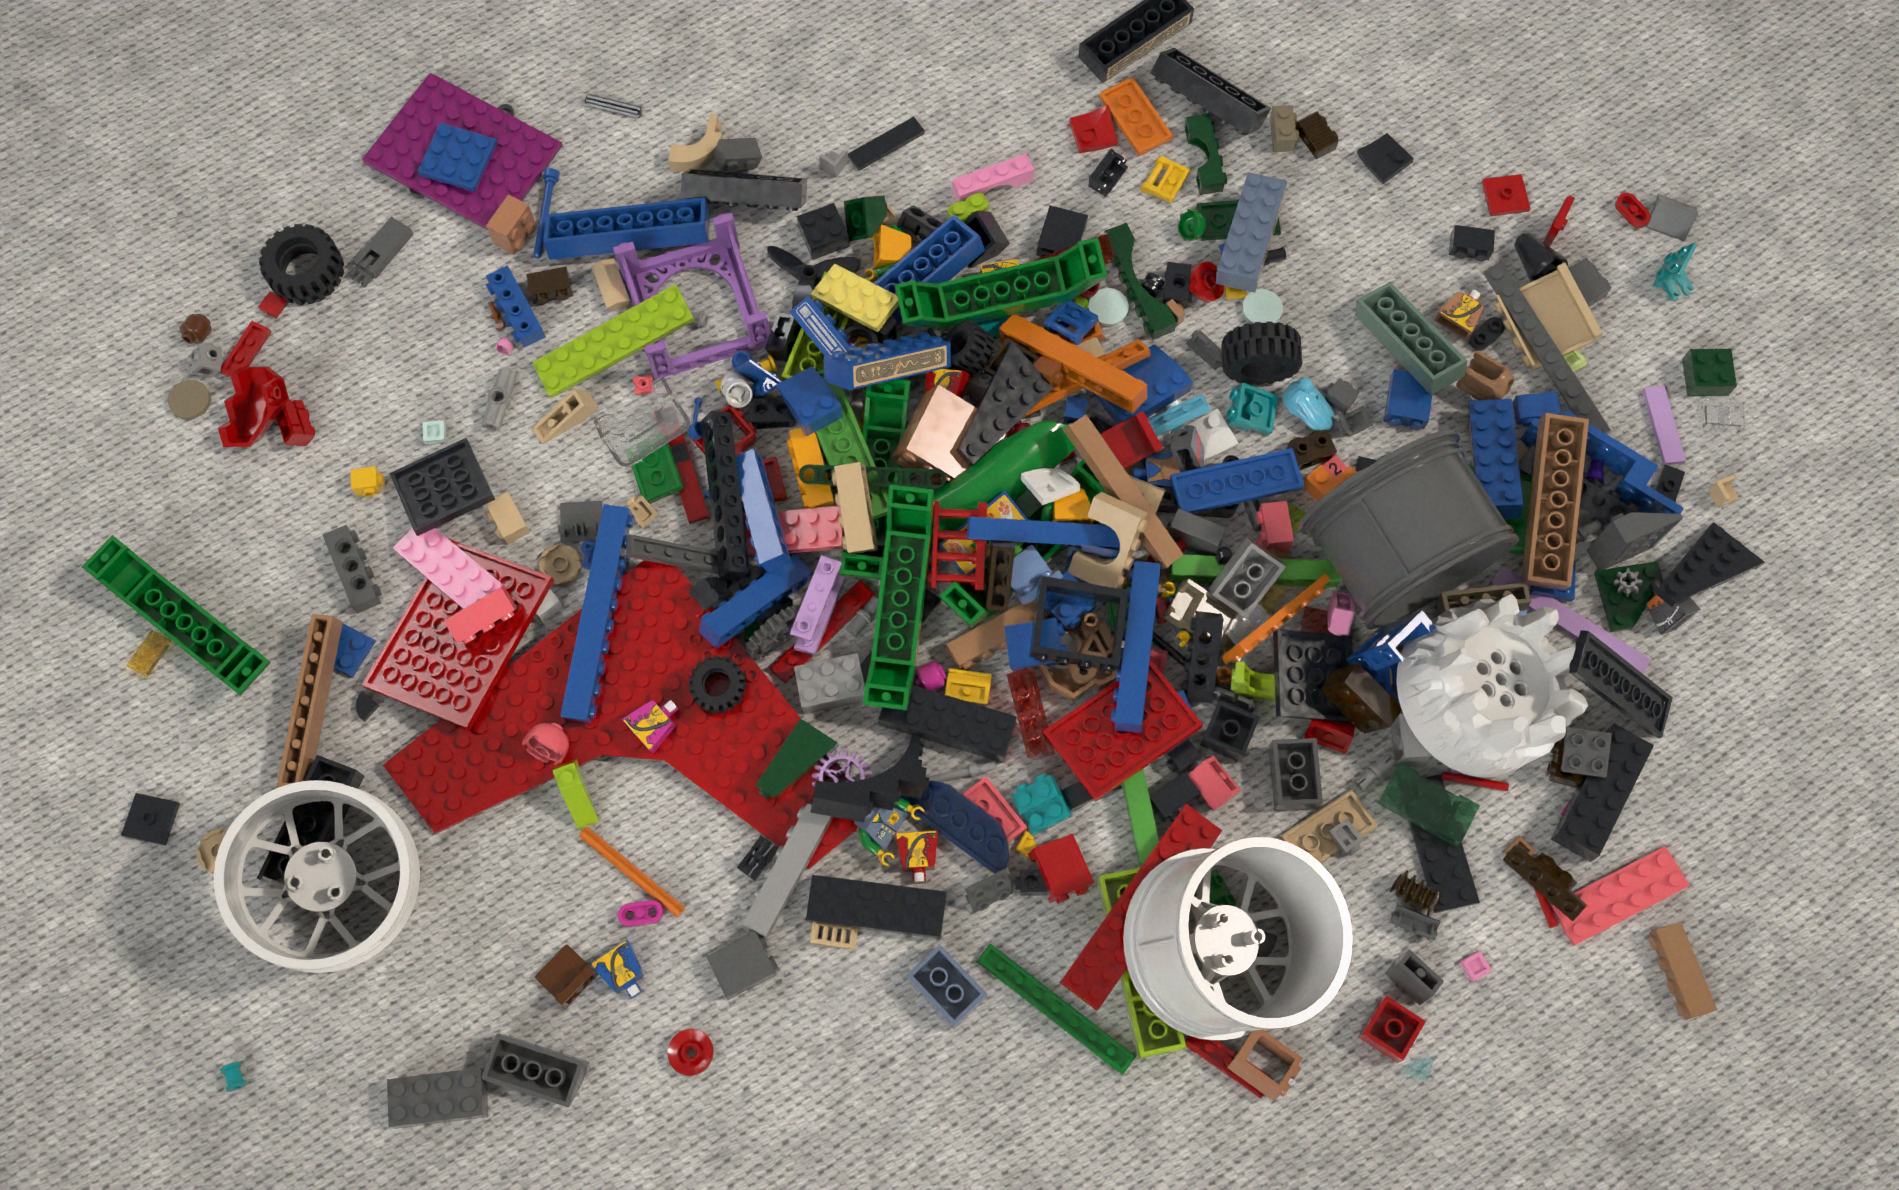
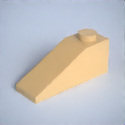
M573 389L532 429L540 442L545 444L585 421L598 409V406L589 392Z

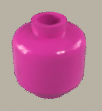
M930 661L917 667V676L914 677L918 687L931 691L943 687L945 684L944 680L947 679L941 664H936L935 661Z

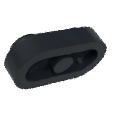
M1496 317L1487 319L1471 334L1469 338L1470 346L1478 351L1487 349L1503 334L1505 330L1503 321Z

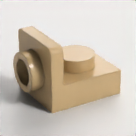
M633 495L625 502L626 507L630 508L633 515H635V522L641 528H644L658 515L642 495L638 497Z

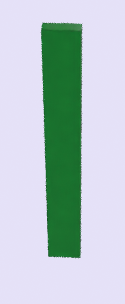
M991 943L976 961L1121 1075L1125 1073L1136 1058L1128 1049Z

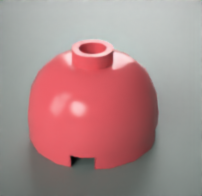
M540 723L535 725L528 731L522 742L523 745L527 744L526 750L535 758L546 763L549 760H553L555 765L562 763L569 748V741L566 734L562 731L563 728L556 723Z

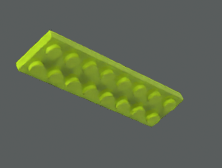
M674 284L532 363L548 396L553 398L644 349L645 346L651 345L692 323L695 319L678 286Z

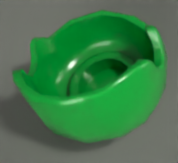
M1187 209V212L1180 214L1178 233L1183 239L1188 241L1200 238L1206 230V220L1200 212Z

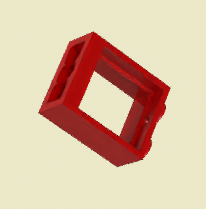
M729 404L720 411L731 412V419L746 436L735 444L736 456L757 442L756 429L751 423L747 424L743 420L744 416L738 408L734 409ZM703 437L697 440L692 439L705 455Z

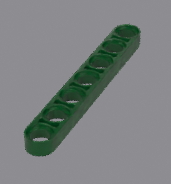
M804 465L799 470V478L802 482L810 485H834L833 481L825 479L824 474L829 469L835 471L834 466L837 465ZM865 467L866 474L870 471H876L879 476L875 483L868 482L869 487L889 488V485L924 489H941L947 481L945 474L937 469ZM810 468L814 470L815 476L812 480L808 481L804 479L803 473L806 469ZM891 472H897L900 475V480L896 484L888 481V475ZM915 472L921 475V481L916 485L911 484L909 481L910 475ZM936 473L941 474L943 478L942 483L937 486L933 485L930 480L931 476Z

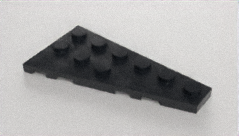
M1013 341L1008 344L1006 352L998 364L999 367L995 375H993L980 401V405L956 449L969 466H972L1053 389Z

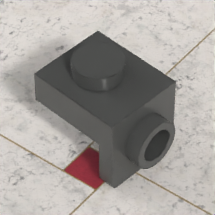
M1364 406L1345 415L1343 413L1338 414L1340 429L1343 433L1347 432L1350 436L1373 426Z

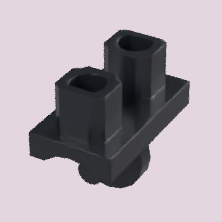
M761 835L737 866V869L756 881L775 856L779 847Z

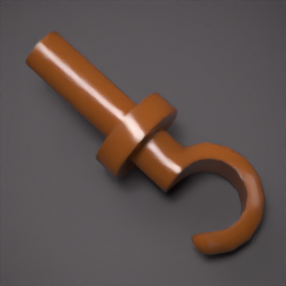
M493 301L488 302L492 312L490 315L491 319H494L496 323H503V326L496 328V330H504L506 323L503 319L499 318L501 316L500 312L496 311Z

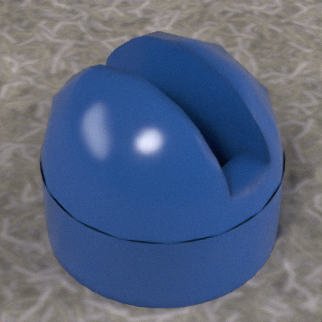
M697 421L689 426V437L694 440L703 437L701 422Z

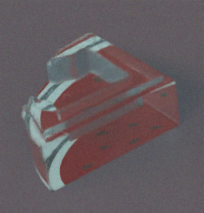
M1425 1057L1415 1060L1408 1065L1404 1074L1427 1082L1434 1059Z

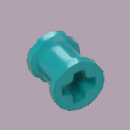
M241 1062L230 1063L220 1069L227 1083V1092L235 1091L248 1084L247 1080L243 1079L240 1070Z

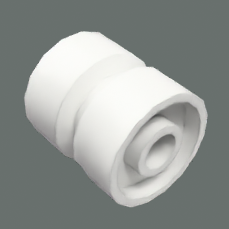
M730 373L722 379L721 391L731 406L740 408L746 406L751 401L752 390L742 375Z

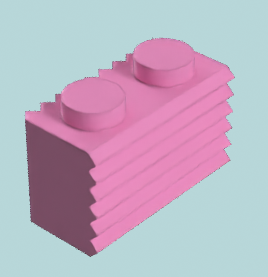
M1339 591L1332 592L1327 611L1328 630L1334 635H1349L1355 614V604L1351 594Z

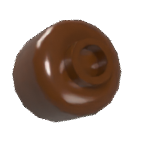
M190 314L179 327L182 339L189 344L203 343L212 331L210 320L202 314Z

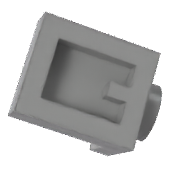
M1345 819L1328 832L1341 849V856L1347 853L1351 856L1361 849L1359 844L1363 841V838L1348 819Z

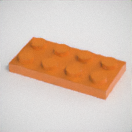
M1133 77L1099 93V99L1104 106H1109L1111 117L1139 157L1173 139L1172 133Z

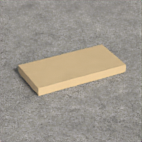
M1351 789L1280 835L1279 838L1306 851L1321 864L1341 851L1328 832L1342 821L1348 819L1361 837L1375 829L1378 825Z

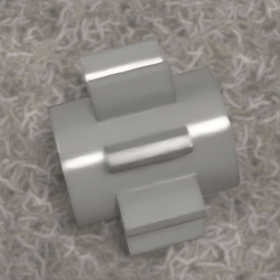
M1629 568L1623 574L1618 572L1617 576L1619 579L1614 580V585H1619L1617 593L1624 592L1627 597H1629L1632 591L1638 593L1639 589L1637 586L1642 585V580H1637L1639 572H1630ZM1628 579L1631 585H1627L1625 580Z

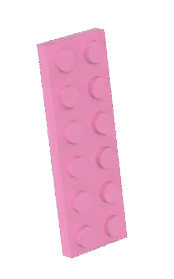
M412 528L393 547L398 554L463 609L504 586L436 528L419 536L415 534Z

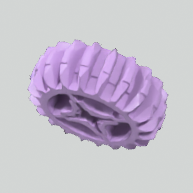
M836 749L835 757H832L829 752L827 753L828 761H825L824 758L820 759L823 766L815 765L814 767L820 773H813L812 777L819 779V781H824L826 775L833 779L835 783H838L839 780L836 776L841 775L842 777V774L846 773V779L849 782H854L855 780L850 777L852 765H855L860 771V780L872 776V772H864L869 767V764L864 763L861 765L864 760L863 756L855 760L857 754L855 751L849 757L847 749H844L841 756L839 750ZM846 762L842 769L838 771L829 769L835 763Z

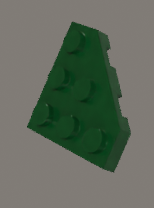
M1658 561L1594 572L1610 632L1631 630L1646 609V603L1654 596L1649 585L1657 580L1663 582ZM1627 568L1630 569V572H1639L1637 580H1642V585L1637 586L1639 589L1638 593L1632 591L1629 597L1624 592L1617 593L1619 585H1614V580L1619 579L1617 573L1621 572L1623 574ZM1626 579V580H1625L1626 584H1627V585H1631V583L1629 582V580Z

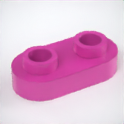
M655 900L628 903L620 907L618 920L625 927L656 924L663 918L664 910L661 904ZM651 909L656 910L655 916H649L648 913ZM629 912L634 913V917L631 920L626 919V915Z

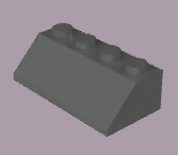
M497 1033L481 1079L569 1108L583 1083L589 1061L506 1034Z

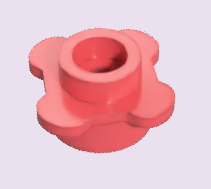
M647 374L643 377L635 376L633 378V383L635 384L634 393L636 395L648 394L654 391L652 375Z

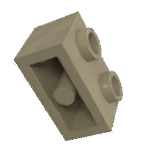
M1293 105L1273 106L1269 118L1273 152H1292L1295 143L1299 141V131L1295 130L1297 114L1293 113Z

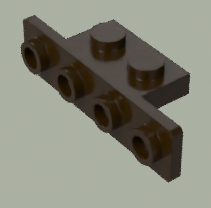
M1516 844L1503 858L1506 864L1571 921H1574L1587 907L1571 891L1577 884L1573 876L1569 872L1562 870L1552 857L1542 852L1533 858Z

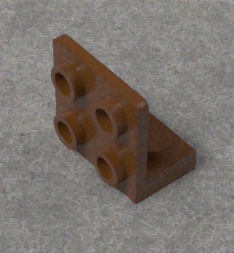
M566 944L537 973L535 979L555 997L556 1001L567 1009L599 974Z

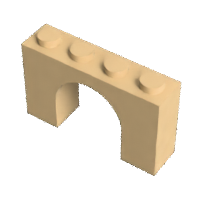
M1103 492L1097 494L1093 498L1087 517L1109 526L1116 532L1120 541L1119 554L1117 558L1104 559L1095 554L1083 552L1080 549L1073 555L1068 572L1090 584L1123 589L1127 581L1125 577L1126 571L1130 570L1134 562L1132 558L1133 552L1137 551L1141 542L1138 538L1140 533L1144 532L1148 523L1145 520L1148 512Z

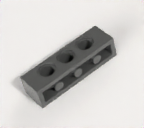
M347 525L323 534L331 558L354 611L358 614L381 604L379 598L382 595L381 590L377 584H373L371 578L375 576L371 567H366L364 560L367 559L363 548H359L357 545L360 539L356 531H351ZM351 547L349 552L343 553L346 548ZM358 565L355 571L350 572L353 566ZM365 583L364 588L357 590L359 585Z

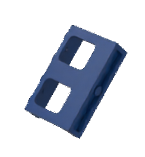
M1419 611L1379 627L1346 660L1350 665L1358 663L1367 673L1396 664L1404 660L1396 650V646L1430 634L1437 627L1423 611Z

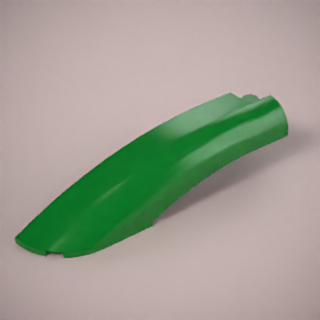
M1055 421L1038 422L992 446V450L977 463L934 493L933 506L935 501H939L940 509L974 510V508H978V502L989 504L1004 491L1015 501L1028 489L1021 481V473L1043 468L1054 469L1075 449V446L1063 430L1069 424L1056 423ZM940 517L939 530L956 531L968 521V518ZM933 519V526H932V542H931V550H930V552L933 551L934 519Z

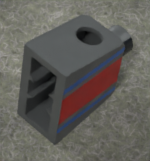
M1187 425L1182 429L1175 430L1171 451L1180 471L1185 472L1203 468L1204 446L1196 428L1192 425Z

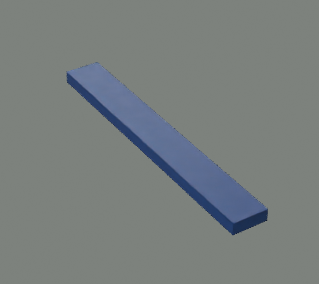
M968 516L966 537L968 539L1120 548V541L1116 532L1104 524Z

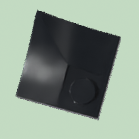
M1388 133L1357 150V154L1365 166L1382 184L1412 164L1414 159Z

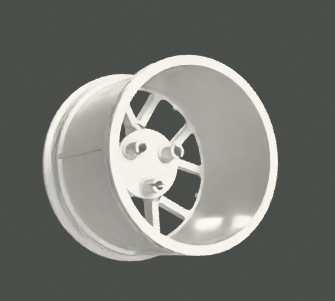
M318 780L296 782L276 788L247 806L227 830L219 847L214 868L216 902L225 924L236 939L249 951L266 961L292 970L311 973L334 972L347 969L381 952L395 939L407 923L416 903L420 884V863L414 840L408 828L394 810L377 797L363 790L341 783ZM309 802H332L335 815V840L329 843L316 842L301 846L292 815L293 808ZM343 804L359 808L374 818L372 822L353 834L343 837ZM279 814H284L291 841V846L289 847L257 839L258 833ZM383 827L393 840L399 859L395 864L362 876L356 872L354 861L346 852L347 846L373 829ZM259 847L289 855L290 860L285 869V885L283 889L246 888L243 886V866L250 848ZM395 871H400L399 887L393 904L389 903L367 885L369 881ZM356 890L363 891L388 913L378 929L362 942L356 941L334 915L335 908L344 903L351 893ZM270 896L279 897L280 901L264 924L258 927L249 914L244 897ZM290 901H294L304 909L315 911L320 916L309 944L303 952H296L285 948L268 937V930ZM329 921L348 943L349 948L335 953L314 954L326 922Z
M1253 837L1234 841L1217 849H1195L1182 852L1166 859L1151 870L1136 889L1126 913L1123 936L1124 953L1128 971L1136 990L1149 1009L1170 1027L1188 1036L1205 1040H1228L1250 1034L1254 1030L1282 1028L1302 1023L1328 1005L1341 987L1348 971L1352 952V927L1347 905L1339 887L1329 872L1314 857L1301 848L1282 840ZM1213 866H1227L1245 873L1235 907L1209 903L1211 869ZM1255 882H1259L1270 893L1278 905L1277 909L1252 914L1248 913ZM1191 909L1197 923L1194 933L1189 935L1188 922ZM1278 916L1282 917L1288 933L1286 935V939L1289 942L1288 955L1284 958L1256 957L1259 944L1265 940V934L1261 929H1256L1253 921ZM1193 954H1197L1203 964L1201 973L1195 963ZM1255 965H1279L1286 967L1282 982L1273 996H1270L1255 969ZM1243 973L1261 1008L1248 1015L1228 1005L1224 1000L1219 984L1220 981L1228 976Z

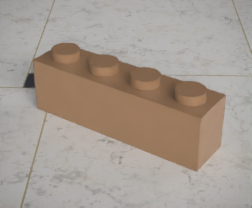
M1679 922L1650 932V946L1658 954V965L1660 970L1665 972L1667 976L1669 992L1674 994L1676 998L1678 1014L1683 1016L1684 1020H1688L1716 1011L1717 1007L1682 923Z

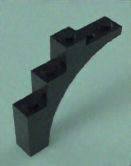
M912 733L909 747L903 757L894 766L881 774L854 782L833 783L816 781L810 813L864 822L866 813L871 814L872 807L893 811L894 804L900 801L901 795L921 799L923 790L927 791L929 785V777H926L927 768L922 767V760L919 759V757H922L924 744L920 743L921 734Z

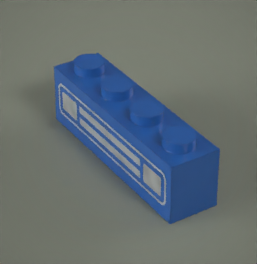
M807 296L790 311L791 315L824 356L832 355L834 351L846 352L850 348L856 347L853 343L849 344L845 340L848 336L841 328L836 329L834 326L836 321L829 313L827 315L823 313L824 307L817 299L813 301Z

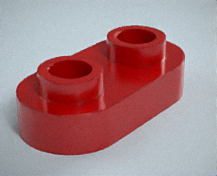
M1622 193L1615 201L1617 211L1634 228H1644L1650 221V212L1633 194Z

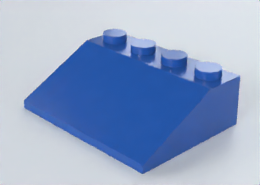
M1155 344L1149 347V357L1122 369L1127 374L1147 384V399L1133 414L1093 393L1117 425L1142 411L1149 418L1191 390L1193 381L1187 373Z

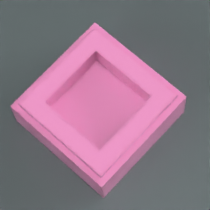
M1481 951L1460 961L1471 982L1492 971Z

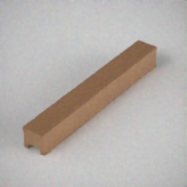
M1084 415L1073 424H1069L1064 428V432L1107 494L1148 512L1145 519L1148 523L1144 532L1140 533L1139 540H1141V543L1155 563H1161L1160 570L1168 568L1170 564L1184 554L1088 416Z

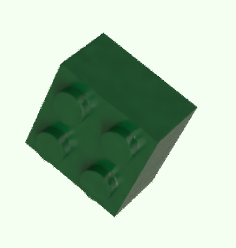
M1690 349L1682 358L1687 396H1729L1737 387L1731 349Z

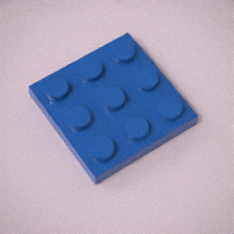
M440 122L418 169V174L422 177L476 192L497 146V140Z

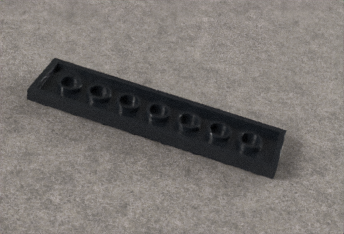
M1580 630L1579 637L1575 643L1573 659L1569 665V673L1649 734L1662 738L1673 697L1590 631Z

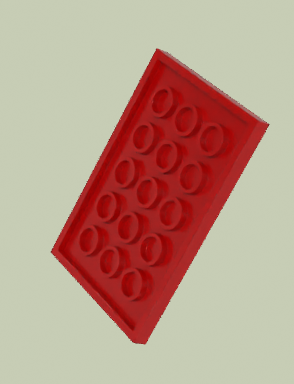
M1151 660L1141 733L1115 730V722H1111L1112 709L1117 708V702L1113 701L1114 690L1119 688L1120 681H1115L1043 731V735L1095 802L1203 727L1201 721Z

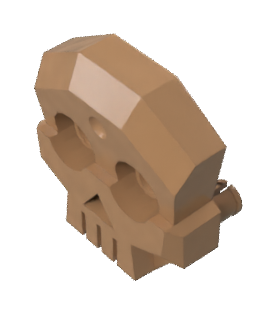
M1088 613L1080 617L1081 621L1073 629L1069 627L1066 630L1074 641L1076 653L1112 658L1114 639L1104 621L1096 618V614ZM1092 644L1096 652L1089 651ZM1070 664L1061 670H1052L1044 665L1038 666L1049 688L1072 702L1092 689L1099 691L1111 685L1117 673V669L1112 672L1105 671L1104 673L1099 671V668L1091 667V669H1084L1087 671V674L1082 675L1079 672L1082 669L1074 664Z

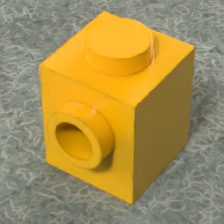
M376 466L350 470L351 489L356 496L373 497L376 493H382L385 479L383 473H380Z

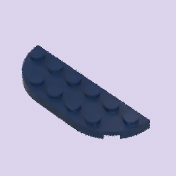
M929 781L927 791L923 790L921 799L901 795L900 798L910 802L909 805H920L924 809V812L916 809L914 815L920 817L922 821L938 831L995 874L1007 867L1009 843L1003 827L995 817L956 788L944 782Z

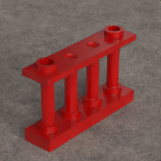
M935 501L933 506L932 571H928L927 584H931L932 589H937V582L971 583V586H975V591H984L986 540L966 538L967 531L939 530L940 517H987V503L978 502V508L966 510L940 509V502ZM939 539L973 540V542H977L976 551H972V553L938 552ZM938 561L972 562V564H976V571L971 573V575L937 574Z

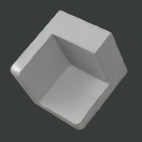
M831 150L827 156L821 154L819 156L820 168L837 177L848 164L847 152L842 151L838 155Z

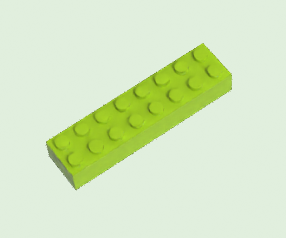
M1140 868L1099 876L1097 882L1105 916ZM1127 968L1120 981L1138 1059L1183 1051L1186 1048L1183 1033L1167 1025L1149 1009L1136 990Z

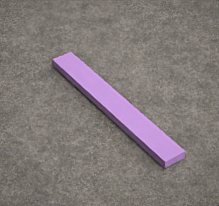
M1501 566L1490 585H1506L1512 582L1521 583V577ZM1530 594L1531 603L1527 607L1529 610L1535 611L1542 607L1557 609L1559 619L1555 625L1556 627L1575 639H1578L1580 630L1590 631L1641 673H1644L1651 661L1650 658L1556 599Z

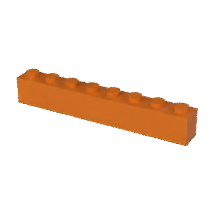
M1014 314L999 328L1001 343L1006 338H1009L1038 357L1044 355L1063 364L1065 378L1132 414L1147 399V384L1142 380L1136 379L1125 371L1119 370L1108 362L1095 357L1090 352L1078 348L1075 344L1061 339L1058 335L1044 330L1041 326L1029 322L1024 317Z

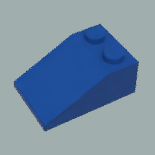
M813 366L776 385L777 390L805 436L843 418L842 406Z

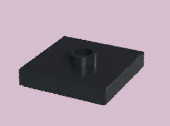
M135 793L121 836L166 846L180 803Z

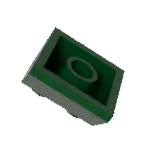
M885 195L844 201L849 241L868 239L874 236L887 217Z

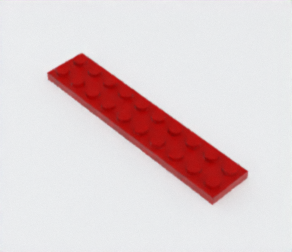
M1186 803L1059 983L1094 1010H1099L1128 968L1124 953V924L1130 901L1142 880L1158 864L1176 854L1195 849H1210L1223 830Z

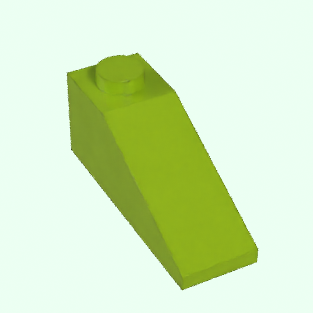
M577 759L556 766L552 771L577 828L580 829L599 822Z

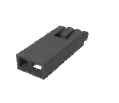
M391 216L353 260L356 266L349 273V278H355V281L357 283L361 282V285L364 287L373 278L376 279L414 235L411 228ZM376 254L380 255L377 260L374 258Z

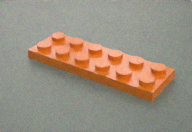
M1324 574L1221 656V659L1225 664L1232 659L1236 662L1250 652L1272 632L1327 589L1324 585L1330 581L1329 577Z

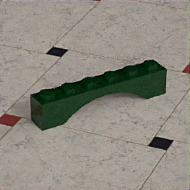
M1124 223L1105 230L1102 245L1105 251L1108 250L1111 255L1110 261L1112 266L1117 267L1119 271L1118 277L1122 284L1125 283L1127 287L1126 293L1129 300H1133L1136 305V315L1139 318L1142 317L1144 321L1143 328L1147 335L1150 334L1153 340L1175 332L1177 322L1169 306L1152 297L1138 281L1132 265V250L1135 238L1128 224Z

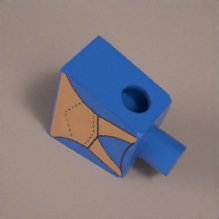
M1166 452L1145 457L1144 468H1133L1132 475L1134 478L1145 480V482L1157 487L1173 488L1170 475L1180 473V468L1173 453Z

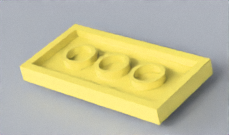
M836 264L831 267L811 293L813 299H817L820 303L876 332L882 328L899 306L897 295Z

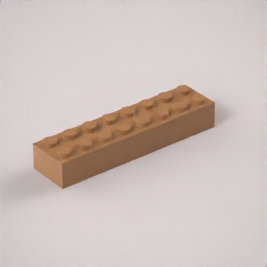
M1545 413L1539 419L1521 583L1527 582L1529 586L1562 591L1571 587L1589 419Z

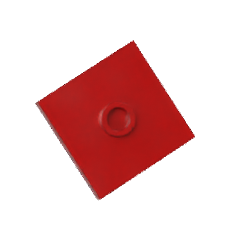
M1522 174L1484 178L1482 180L1490 216L1530 211L1531 208Z
M1568 195L1556 214L1543 241L1549 247L1558 232L1564 230L1568 222L1565 218L1575 197Z

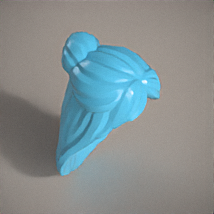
M1302 377L1290 383L1282 397L1283 403L1290 414L1302 419L1309 428L1315 431H1325L1333 428L1334 410L1324 396L1314 387L1312 380L1308 377Z

